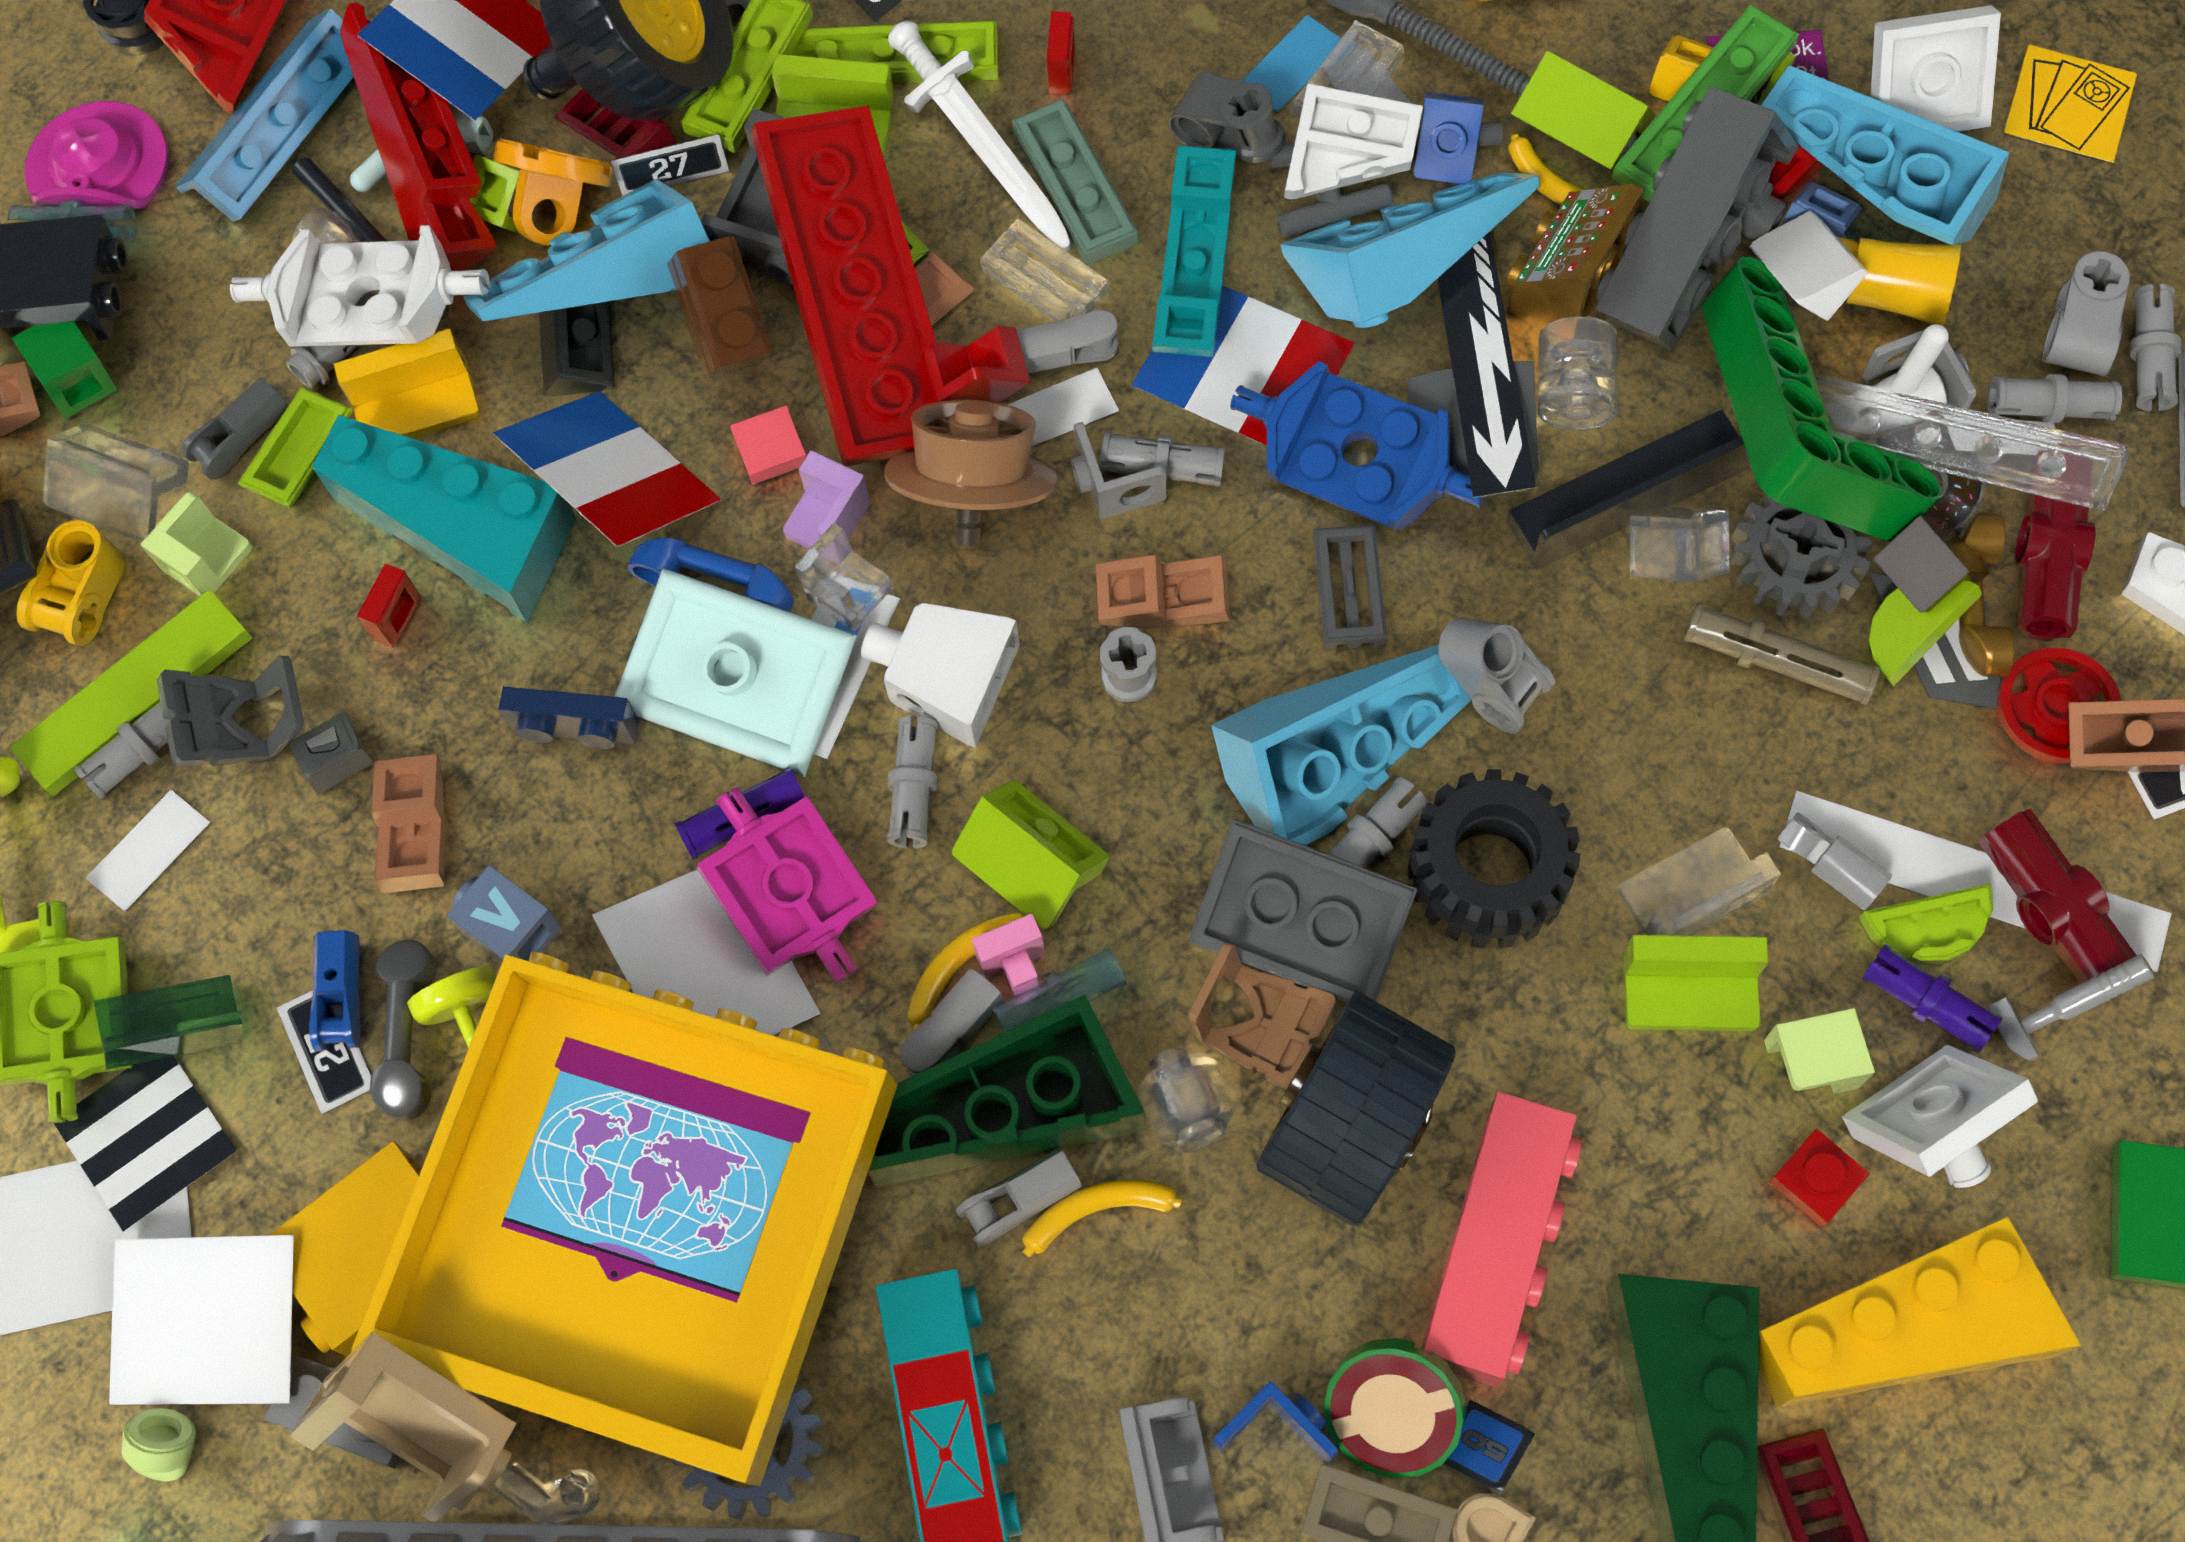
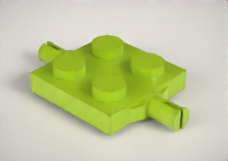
M50 901L51 906L47 902L37 905L40 940L17 951L0 953V1087L32 1082L47 1085L48 1122L62 1123L65 1122V1119L69 1122L78 1119L76 1081L82 1080L94 1073L133 1068L125 942L118 936L89 941L67 937V903L63 901Z

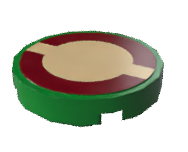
M1400 1338L1370 1340L1349 1351L1330 1378L1324 1402L1328 1431L1342 1453L1364 1470L1389 1478L1418 1477L1441 1466L1458 1446L1467 1411L1462 1384L1449 1364L1433 1351L1429 1355L1424 1350L1415 1348L1414 1342Z

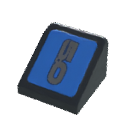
M1470 1399L1466 1406L1467 1411L1458 1446L1442 1465L1482 1491L1499 1497L1535 1433L1523 1425Z

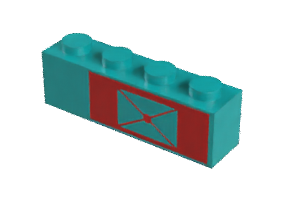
M957 1268L875 1285L920 1542H1011L1010 1537L1023 1535L1015 1492L1002 1494L997 1466L1009 1464V1457L1002 1422L989 1424L984 1396L996 1394L989 1353L976 1355L971 1328L983 1326L976 1285L963 1287V1281Z

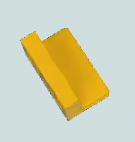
M450 328L435 332L434 336L420 343L396 344L334 363L338 383L353 406L356 421L413 439L477 419L481 415L465 356Z

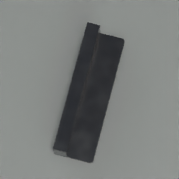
M1721 409L1510 509L1506 522L1531 563L1538 570L1750 468L1751 464L1742 436H1739Z

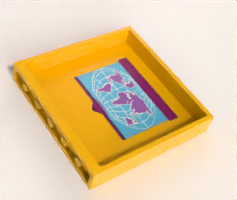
M531 952L528 961L505 954L351 1351L373 1332L462 1389L746 1484L760 1487L898 1083L888 1070L882 1069L884 1064L882 1058L863 1050L846 1047L842 1057L819 1050L821 1042L819 1039L797 1030L782 1028L779 1037L755 1030L757 1021L731 1010L718 1009L714 1018L692 1011L694 1002L668 991L656 989L651 999L629 992L632 985L630 982L609 973L594 970L589 980L567 973L570 967L568 963L543 953Z

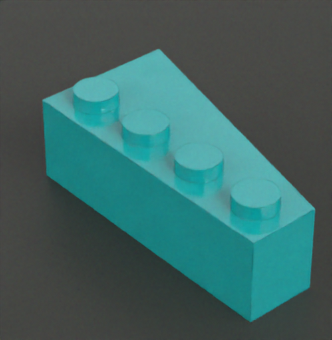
M340 415L337 416L312 465V468L335 501L393 538L398 537L415 548L421 556L435 565H442L461 577L468 586L485 597L489 595L508 608L510 613L528 623L577 519L570 504L543 480Z

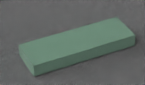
M1065 99L1012 120L1013 133L1085 266L1139 244L1136 227Z

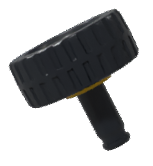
M540 0L543 21L552 44L543 49L538 56L531 57L525 62L523 78L529 91L542 100H554L559 97L561 92L568 91L579 84L594 100L622 117L637 121L663 119L697 101L716 87L725 77L731 64L734 41L727 4L725 0Z

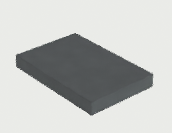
M1233 819L1188 942L1219 953L1225 942L1231 943L1236 946L1242 963L1281 978L1293 980L1295 983L1307 988L1312 986L1334 994L1336 999L1346 1003L1353 993L1361 992L1377 1001L1418 887Z

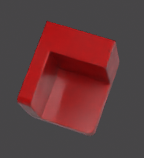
M998 325L967 346L934 342L925 349L938 402L948 400H982L999 403L1030 384L1015 327Z

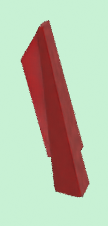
M358 2L348 3L340 28V37L408 240H419L420 227L429 225L443 247L450 264V269L452 271H464L494 254L497 245L469 198L477 197L482 182L449 104L439 94L357 36L371 21L365 16V6Z

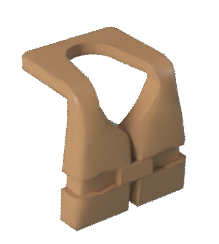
M1225 942L1190 1009L1188 1018L1195 1036L1202 1044L1219 1052L1253 1074L1257 1071L1265 1075L1268 1082L1287 1089L1311 1048L1310 1043H1316L1321 1039L1337 1004L1334 994L1312 986L1304 989L1296 986L1293 980L1243 966L1236 946ZM1224 976L1227 980L1240 986L1251 1003L1254 1017L1233 1026L1213 1027L1210 1003L1218 982Z

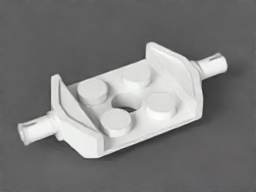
M429 225L420 227V238L415 241L320 244L310 230H301L273 266L271 274H267L265 277H233L231 280L233 284H230V294L236 303L268 301L276 330L289 347L420 343L434 336L446 305H452L454 295L486 296L489 292L487 288H490V279L485 269L452 271L443 247ZM370 291H379V294L370 298L364 306H356L358 300L364 294Z

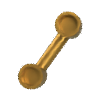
M1977 514L1961 538L1982 563L1997 564L2002 557L2005 543V524L2001 514ZM1983 581L1973 582L1980 587L1983 593ZM1982 594L1959 618L1958 638L1960 647L1968 664L1979 675L1985 677H2007L2011 671L2014 658L2013 633L2010 627L1986 626L1984 594Z

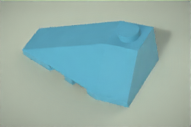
M655 179L590 214L595 225L587 231L574 234L563 232L550 240L551 247L547 251L548 256L541 261H538L536 258L518 261L490 279V288H487L489 292L486 296L466 295L463 298L468 308L482 321H489L664 293L673 289L676 291L667 263L673 258L672 256L676 251L709 242V239L692 201Z
M1438 645L1262 700L1212 724L1211 727L1225 781L1255 827L1307 845L1333 832L1348 818L1344 811L1365 790L1371 789L1376 791L1390 778L1386 771L1411 747L1417 749L1423 747L1471 699L1452 674L1443 666L1439 658Z

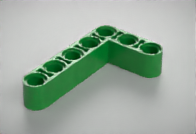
M1748 256L1740 257L1701 306L1758 485L1770 498L1784 506L1883 540L1893 541L1916 518L1924 515L1940 498L1942 490L1938 480L1926 467L1911 458L1833 431L1783 286L1763 262Z

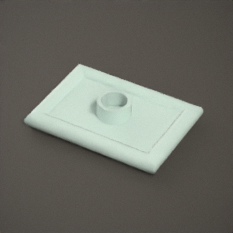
M662 568L614 697L627 698L636 716L781 769L790 767L793 773L805 777L857 635Z

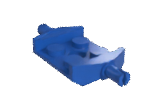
M1320 361L1285 389L1279 397L1274 396L1271 398L1248 389L1243 385H1239L1235 390L1238 396L1233 394L1230 408L1262 420L1267 429V471L1270 478L1274 481L1398 531L1415 522L1437 498L1443 500L1446 493L1475 505L1477 508H1480L1484 502L1482 497L1473 498L1470 476L1457 472L1455 467L1451 466V433L1448 411L1439 408L1437 414H1433L1331 374L1327 364ZM1365 439L1376 444L1378 451L1370 463L1364 466H1353L1344 460V452L1352 442Z

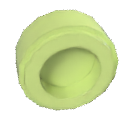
M156 1408L137 1413L127 1421L123 1429L122 1457L137 1473L147 1478L164 1482L177 1480L186 1473L189 1460L193 1454L196 1437L195 1425L187 1416L171 1409Z

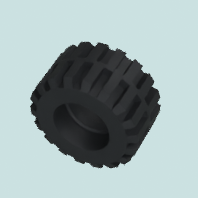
M1487 769L1483 781H1477L1473 772L1459 777L1456 789L1448 783L1437 791L1434 804L1428 802L1421 813L1408 864L1409 878H1414L1413 886L1418 887L1415 901L1416 903L1425 901L1427 907L1424 916L1433 926L1441 919L1448 924L1445 935L1458 941L1461 932L1472 935L1471 946L1485 948L1489 938H1497L1499 948L1513 946L1518 935H1522L1525 941H1528L1539 934L1544 923L1549 926L1558 916L1561 906L1565 903L1573 885L1581 855L1575 852L1580 841L1577 827L1566 826L1571 813L1564 802L1555 807L1549 803L1553 794L1552 790L1543 783L1536 791L1526 786L1529 779L1527 775L1515 772L1513 781L1502 780L1501 769ZM1492 834L1504 837L1513 842L1523 852L1529 864L1530 874L1510 885L1486 884L1475 879L1463 868L1455 848L1462 841L1476 835Z

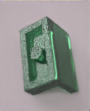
M230 975L94 1000V1009L106 1070L242 1043L243 1020L241 1012L237 1011Z

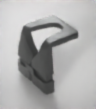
M279 655L256 681L236 680L202 674L201 677L190 676V672L167 669L156 679L162 713L165 719L171 720L165 729L171 761L176 766L200 767L204 762H210L212 766L272 759L291 742L304 726L292 661L289 656ZM279 689L282 690L284 695L283 715L267 740H262L248 733L231 718L236 709L241 705L265 699Z

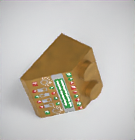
M1634 184L1573 191L1568 193L1557 213L1548 209L1542 217L1533 237V242L1537 244L1530 257L1521 254L1517 258L1506 280L1505 287L1512 290L1507 314L1568 344H1572L1597 302V290L1602 278L1610 268L1617 267L1627 248L1625 236L1632 220L1637 214L1644 189Z

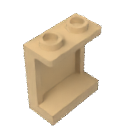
M372 1332L323 1380L289 1436L314 1451L345 1422L437 1481V1488L422 1513V1516L426 1519L436 1522L453 1507L462 1511L473 1499L480 1486L485 1490H489L494 1485L510 1460L511 1452L503 1447L516 1423Z

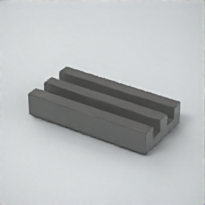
M1375 525L1313 529L1312 541L1324 651L1336 650L1337 645L1348 644L1349 649L1361 648L1362 643L1373 642V647L1386 646L1387 630ZM1352 541H1362L1371 626L1360 627L1351 548ZM1327 543L1338 544L1346 628L1336 629Z

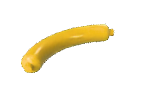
M1519 134L1511 136L1512 142L1508 146V151L1514 164L1521 174L1538 175L1540 187L1537 190L1553 202L1562 205L1569 192L1586 190L1565 181L1551 171L1536 154L1527 138L1520 137Z
M1011 913L983 921L958 935L934 957L921 976L910 1002L907 1019L913 1025V1031L927 1018L931 1017V1012L936 1008L938 1000L952 976L962 965L975 956L971 939L1022 918V914Z
M1115 1180L1085 1187L1059 1200L1034 1221L1023 1235L1022 1242L1025 1248L1022 1253L1029 1258L1034 1253H1043L1063 1230L1081 1218L1097 1211L1122 1206H1138L1169 1212L1173 1207L1180 1209L1183 1199L1177 1197L1176 1190L1171 1186L1144 1180Z

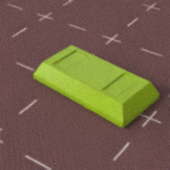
M301 386L239 480V486L291 509L315 473L312 465L337 416L350 418L353 412L352 408Z

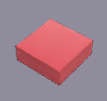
M787 405L730 425L752 485L800 468L807 457Z

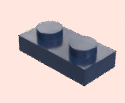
M503 686L498 708L512 732L527 741L549 743L553 741L554 737L573 738L583 745L599 749L613 748L615 743H636L639 719L627 698Z

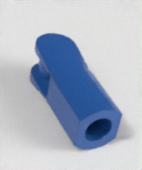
M351 931L317 932L314 935L313 995L309 1036L312 1048L316 1052L324 1051L327 1044L346 1042L348 1048H358L360 1046L359 935ZM343 1005V1016L328 1018V1006Z

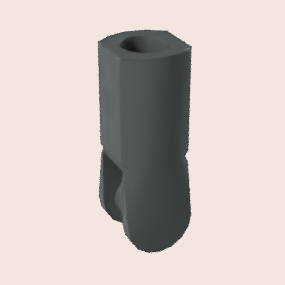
M260 377L217 417L191 433L182 445V455L191 462L199 461L203 465V474L211 480L222 478L231 470L245 451L280 419L288 404L273 387Z

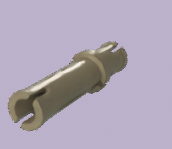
M1697 603L1683 641L1689 643L1691 641L1736 658V665L1746 669L1753 664L1793 678L1804 684L1859 701L1860 704L1865 706L1869 702L1881 670L1879 667L1868 666L1819 646L1766 629V622L1760 619L1753 618L1751 623L1705 608L1704 605ZM1726 631L1771 647L1775 650V653L1771 654L1724 637L1723 633ZM1790 654L1838 671V676L1835 677L1787 659V656Z

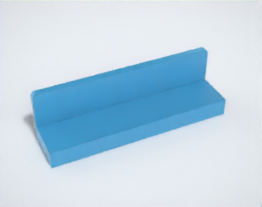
M329 9L311 18L303 26L175 185L176 189L183 193L194 188L233 222L243 217L354 77L340 37L343 19L338 14Z

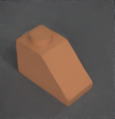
M2185 699L2071 702L2068 704L2071 769L2120 772L2185 771Z

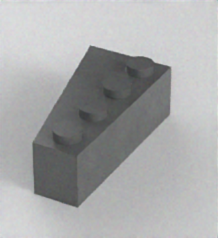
M1709 86L1702 101H1696L1687 112L1682 125L1683 138L1673 158L1667 157L1660 165L1653 183L1655 193L1646 211L1638 213L1632 220L1625 236L1627 248L1617 267H1612L1606 272L1597 290V300L1599 302L1595 310L1609 323L1672 351L1713 287L1714 276L1712 273H1709L1714 262L1722 264L1727 259H1730L1741 242L1743 215L1747 209L1752 207L1761 210L1772 192L1773 186L1768 181L1774 165L1777 161L1788 165L1799 148L1775 111L1712 86Z

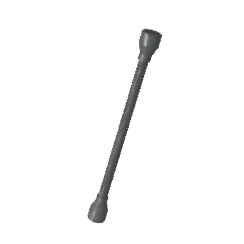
M1326 0L1328 4L1352 17L1375 19L1386 26L1394 25L1397 29L1401 28L1402 32L1407 31L1408 35H1413L1420 42H1425L1426 45L1432 46L1433 49H1438L1440 53L1444 52L1445 56H1450L1453 60L1456 59L1458 63L1463 62V66H1469L1470 70H1475L1478 74L1481 73L1483 77L1488 76V80H1494L1496 84L1500 83V86L1506 87L1508 91L1513 90V93L1515 95L1519 94V97H1521L1532 77H1528L1527 73H1522L1520 69H1516L1513 65L1509 67V63H1503L1502 59H1497L1495 55L1484 52L1482 48L1478 49L1477 45H1472L1470 41L1459 38L1457 34L1453 35L1452 31H1447L1445 27L1441 28L1434 21H1428L1427 17H1422L1419 13L1416 14L1409 7H1404L1401 4V0ZM1636 134L1633 135L1625 151L1623 152V155L1626 154V152L1639 138ZM1769 195L1761 210L1755 207L1747 209L1742 217L1741 235L1751 241H1755L1762 235L1776 229L1787 210L1788 204Z

